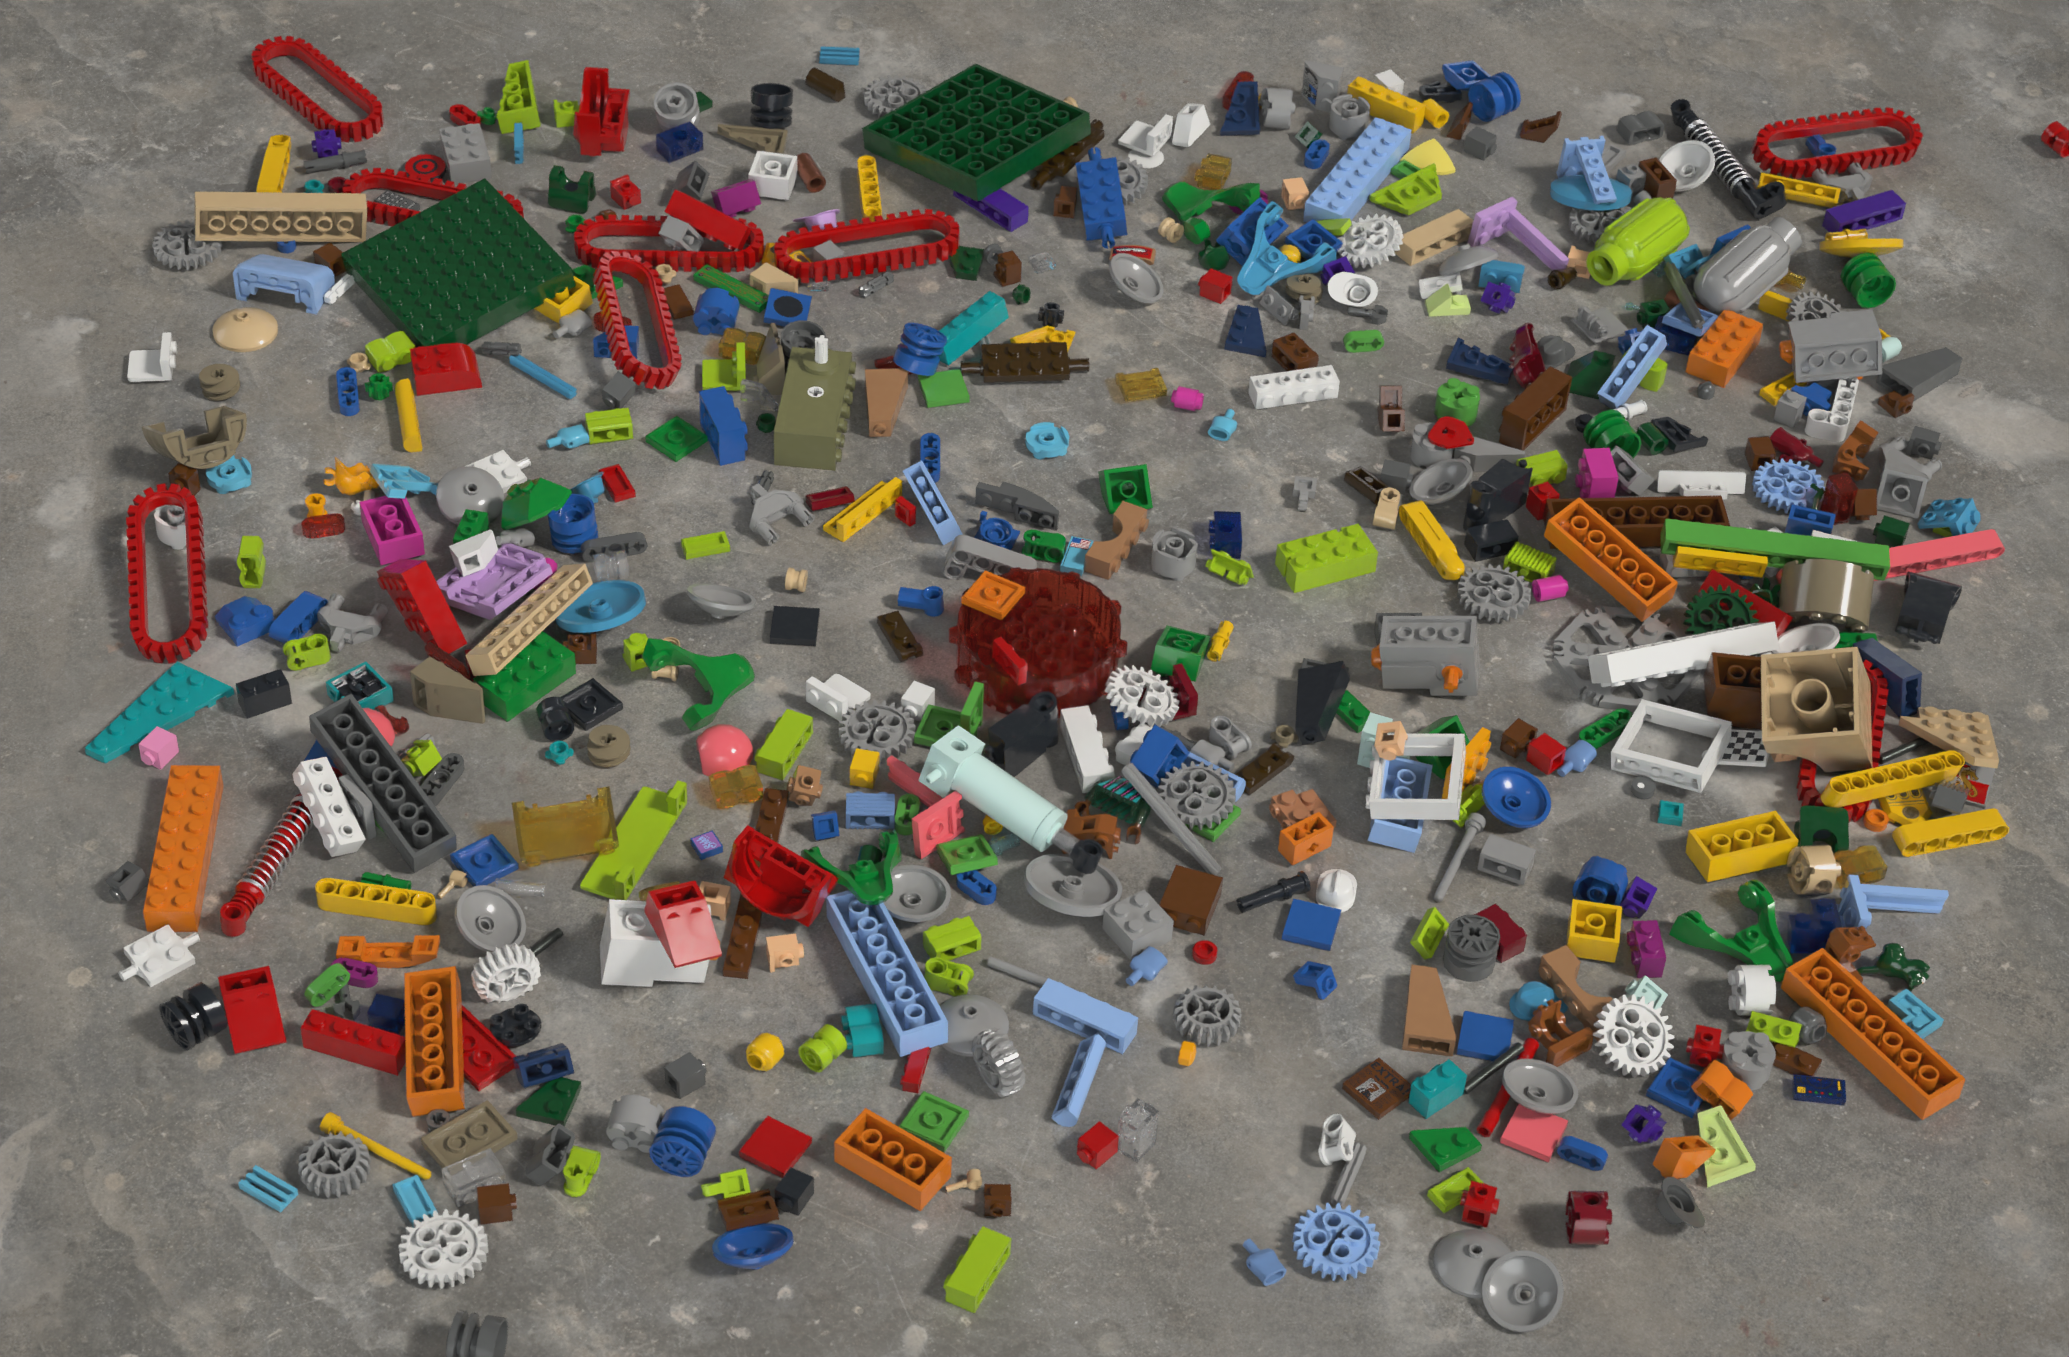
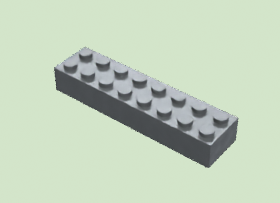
M352 694L309 716L311 733L341 774H348L372 802L374 819L414 873L457 850L456 834Z

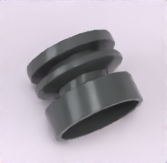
M799 320L789 323L781 331L785 372H787L792 347L814 349L816 337L820 338V335H824V338H826L823 328L817 323Z
M1463 915L1451 922L1447 932L1443 955L1444 967L1449 974L1467 982L1481 981L1492 974L1500 942L1499 929L1492 921L1479 915Z
M459 1310L453 1319L448 1333L446 1357H504L508 1338V1320L505 1317L487 1315L480 1326L478 1313L473 1312L469 1316L467 1311Z

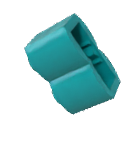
M876 1003L845 1007V1015L841 1016L842 1030H847L848 1032L845 1035L847 1050H851L853 1057L883 1054L884 1039Z

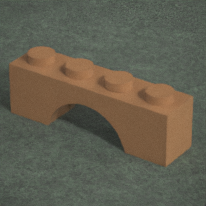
M1122 501L1113 515L1112 531L1118 537L1109 541H1094L1085 554L1084 572L1107 580L1110 579L1114 572L1117 573L1121 561L1128 557L1132 545L1135 546L1141 532H1145L1148 527L1147 509Z
M1567 945L1542 955L1538 970L1540 977L1552 987L1556 996L1564 1001L1571 1014L1580 1020L1584 1028L1589 1026L1594 1032L1599 1030L1593 1025L1596 1021L1600 1020L1597 1014L1603 1011L1602 1007L1607 1003L1610 1004L1609 1002L1613 999L1611 997L1593 996L1579 987L1576 978L1581 962Z

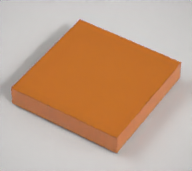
M985 570L961 597V603L1002 620L1025 594V587Z

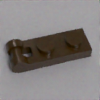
M899 611L877 616V624L900 662L907 661L909 657L914 656L918 658L923 656L921 644L916 641Z
M1273 743L1268 751L1235 775L1246 781L1244 792L1247 795H1251L1289 767L1294 760V755L1288 751L1284 752L1280 745Z

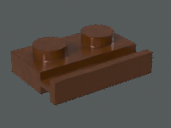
M769 1189L717 1200L718 1210L720 1211L726 1231L779 1220L778 1209L773 1197L770 1195Z

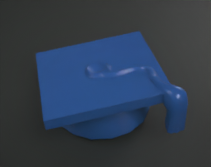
M982 511L979 518L981 526L974 538L1012 550L1020 531L1013 529L1008 521L1001 518H989L986 520L987 512Z

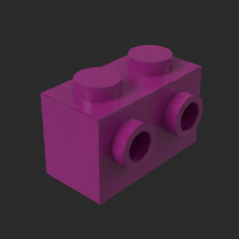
M747 179L711 191L715 208L731 217L737 216V212L742 210L744 212L753 211L756 209L755 206L761 204L755 180Z
M1633 921L1631 931H1627L1626 939L1627 945L1630 946L1631 962L1635 967L1637 978H1642L1645 975L1648 978H1662L1666 954L1658 921Z

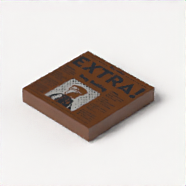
M1377 1058L1345 1081L1342 1089L1379 1120L1409 1098L1411 1084L1381 1058Z

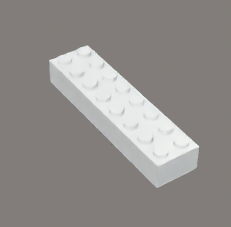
M1763 622L1587 657L1592 684L1601 683V687H1615L1625 685L1626 682L1645 681L1646 678H1660L1667 676V674H1680L1692 669H1705L1712 652L1761 657V655L1771 654L1773 650H1778L1779 643L1775 622Z

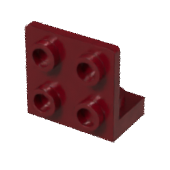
M1182 663L1173 665L1170 682L1166 684L1167 686L1174 687L1172 692L1178 694L1176 699L1180 701L1178 704L1179 709L1173 720L1195 716L1197 714L1198 693ZM1147 687L1143 688V693L1140 697V701L1142 700Z

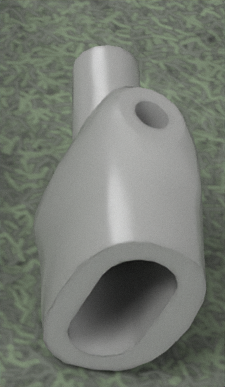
M577 309L560 318L559 325L561 327L553 331V335L556 339L566 333L578 336L592 326V321L585 312Z
M523 528L503 530L500 536L495 537L497 545L514 544L524 548L532 546L535 537L531 531Z
M1203 739L1197 742L1190 751L1229 772L1234 768L1235 764L1224 758L1225 751L1223 748L1210 744Z

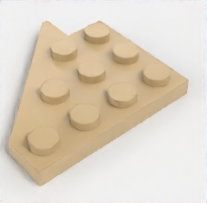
M1928 706L1925 708L1918 707L1917 718L1900 716L1899 726L1945 751H1957L1969 764L1998 768L1999 757L1988 715L1981 712L1966 713L1956 709L1940 710Z

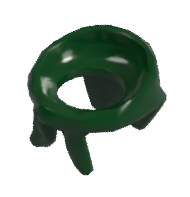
M1205 238V248L1198 253L1200 265L1207 270H1210V268L1217 271L1225 269L1230 259L1225 247L1221 246L1218 242L1212 247L1211 241Z
M1764 577L1761 588L1755 583L1748 590L1778 608L1779 597L1777 593L1780 591L1781 584L1775 585L1770 590V581L1767 577Z

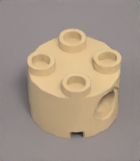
M1830 845L1794 847L1789 854L1787 867H1791L1792 873H1787L1794 893L1813 895L1831 894L1833 892L1836 877L1841 875V866L1836 862Z

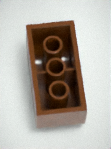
M1712 652L1703 675L1707 715L1732 722L1731 727L1762 730L1761 657Z

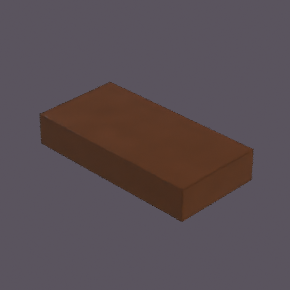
M679 284L664 288V295L667 298L666 303H668L669 312L674 320L694 315V309Z

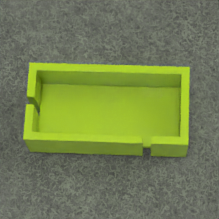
M1354 524L1340 528V532L1334 529L1277 544L1275 565L1282 576L1286 577L1285 580L1292 591L1297 593L1375 572L1378 551L1361 526Z

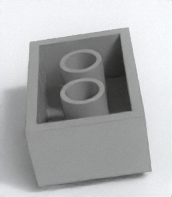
M480 123L439 129L441 150L450 181L459 184L480 181L484 178L486 180L492 179L490 157Z

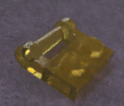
M1151 368L1150 371L1123 374L1121 372L1115 374L1116 385L1119 386L1125 402L1167 396V388L1158 368Z

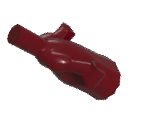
M1782 427L1776 429L1770 436L1774 449L1783 453L1780 455L1778 463H1780L1781 459H1784L1786 463L1792 459L1795 462L1808 461L1818 468L1822 466L1824 460L1813 454L1811 446L1806 445L1807 441L1805 439L1799 440Z

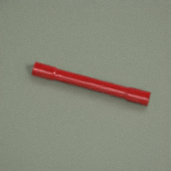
M1526 1038L1522 1045L1524 1051L1517 1056L1516 1060L1533 1059L1539 1048L1538 1041L1533 1038ZM1503 1084L1477 1127V1132L1483 1137L1491 1136L1503 1109L1511 1097Z

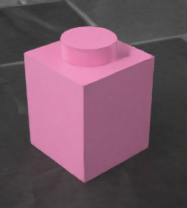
M158 726L139 743L141 760L145 764L152 765L160 770L179 753L176 735Z

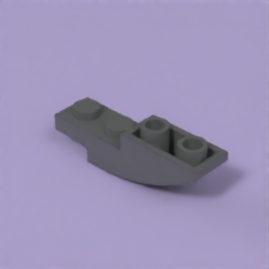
M978 482L975 504L1015 514L1016 521L1055 531L1058 530L1059 511L1042 497L1006 482H1002L1000 487Z

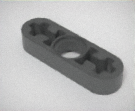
M632 532L585 541L580 549L585 561L597 562L641 554L647 549L648 545L643 533ZM613 544L620 545L615 550L608 549Z
M457 753L445 755L420 786L435 807L464 772L463 757ZM438 778H445L447 780L441 784L434 782Z

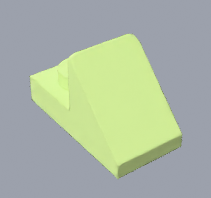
M1445 284L1425 300L1429 316L1470 314L1471 307L1467 295H1452L1449 284Z

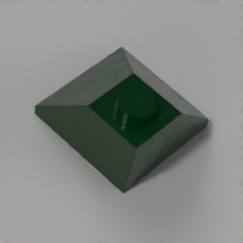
M1593 351L1572 361L1567 375L1572 377L1569 393L1599 400L1598 392L1613 372L1616 355Z

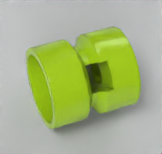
M826 1024L815 1032L813 1039L809 1038L799 1047L798 1052L804 1064L812 1071L819 1073L827 1068L833 1059H837L847 1049V1042L837 1028Z

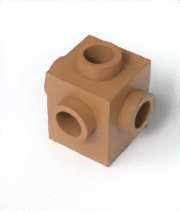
M798 765L793 777L788 779L786 791H790L788 800L800 806H812L815 799H819L822 793L823 785L819 784L822 771Z

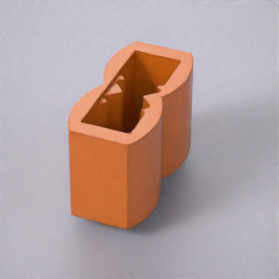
M1713 1060L1702 1071L1691 1086L1693 1091L1701 1099L1710 1103L1713 1108L1721 1105L1730 1121L1741 1112L1754 1095L1745 1082L1735 1078L1726 1065L1716 1060Z

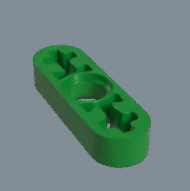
M1617 709L1581 730L1578 740L1588 742L1597 750L1622 734L1633 713L1628 709ZM1600 728H1609L1611 732H1603Z

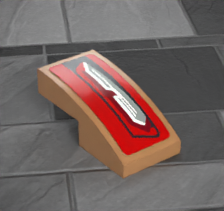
M1117 245L1112 247L1109 259L1111 260L1116 254L1126 253L1138 257L1148 265H1153L1156 250L1141 245Z

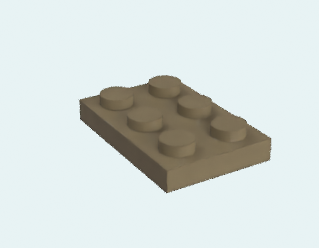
M486 1100L422 1137L421 1145L447 1175L452 1178L516 1141L518 1138L517 1132L493 1105Z

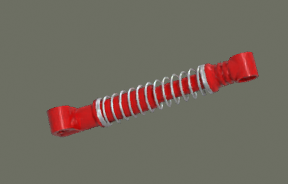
M332 767L339 782V777L343 775L337 768ZM301 793L291 800V806L287 807L286 812L282 814V819L277 823L278 826L273 828V832L269 834V839L265 840V846L260 848V852L256 854V859L251 861V866L247 868V873H244L242 879L238 881L235 887L236 893L230 902L225 903L221 907V931L225 935L235 937L245 932L246 922L256 906L261 905L265 901L269 891L273 889L274 884L277 882L278 877L282 875L291 857L295 855L304 837L308 835L309 830L314 824L313 817L308 807L305 806ZM266 848L268 850L267 853L262 852V849ZM261 854L263 859H258V855ZM257 861L259 865L253 866V863ZM250 868H253V873H249Z

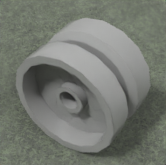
M670 83L660 88L655 94L653 103L658 125L663 131L673 135H681L692 131L697 126L700 119L699 105L696 93L690 86L684 83Z

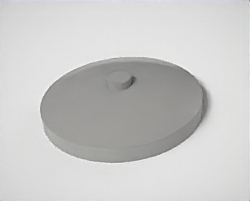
M1048 854L1037 857L1028 864L1024 875V886L1035 900L1052 910L1068 915L1081 917L1104 915V909L1120 902L1122 895V884L1112 871L1098 863L1094 873H1081L1074 868L1073 859L1070 858L1069 854Z

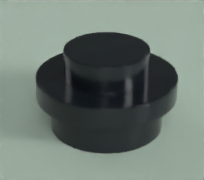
M1589 414L1577 416L1575 419L1577 430L1584 433L1586 425L1593 416Z

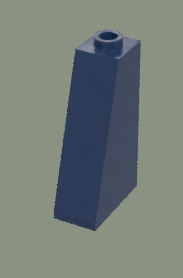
M1874 638L1853 643V647L1858 648L1863 662L1867 660L1873 663L1872 670L1879 668L1883 672L1882 678L1887 679V689H1889L1887 705L1899 718L1900 716L1909 717L1917 714L1918 707H1921L1922 672Z

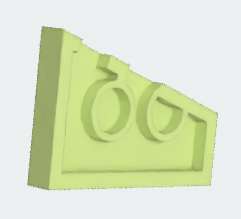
M1720 1105L1697 1113L1700 1137L1716 1149L1714 1154L1704 1162L1707 1188L1755 1171L1756 1164L1723 1107Z

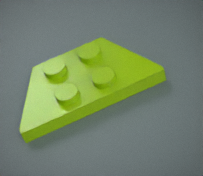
M1434 163L1370 194L1371 202L1408 216L1442 199L1441 187L1439 186V178Z

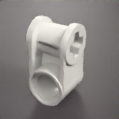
M1340 1114L1329 1116L1323 1123L1319 1157L1325 1166L1332 1165L1334 1161L1342 1159L1350 1161L1353 1157L1356 1133Z

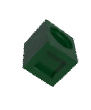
M1663 299L1640 303L1639 312L1636 315L1637 322L1643 329L1647 325L1655 330L1669 328V325L1662 323L1663 316L1670 311V308Z

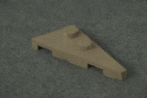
M718 124V134L758 151L784 154L788 130Z

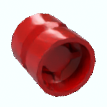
M2054 121L2043 131L2041 141L2061 157H2068L2069 130L2060 122Z

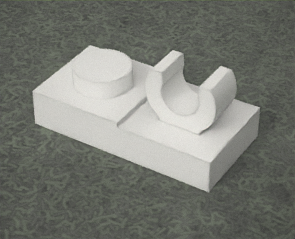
M1460 272L1419 280L1421 298H1429L1445 284H1449L1451 292H1457V295H1461L1463 288Z

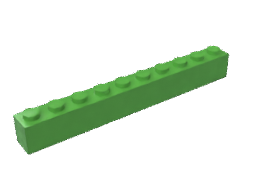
M1665 519L1661 530V554L1675 555L1677 547L1682 546L1766 556L1768 558L1767 567L1783 568L1786 563L1795 560L1799 561L1798 564H1804L1806 559H1829L1861 566L1862 572L1866 573V570H1869L1873 573L1875 580L1883 581L1890 569L1888 545L1676 519Z

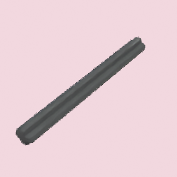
M1667 262L1666 267L1663 269L1694 328L1699 327V329H1702V325L1705 323L1704 318L1676 265Z

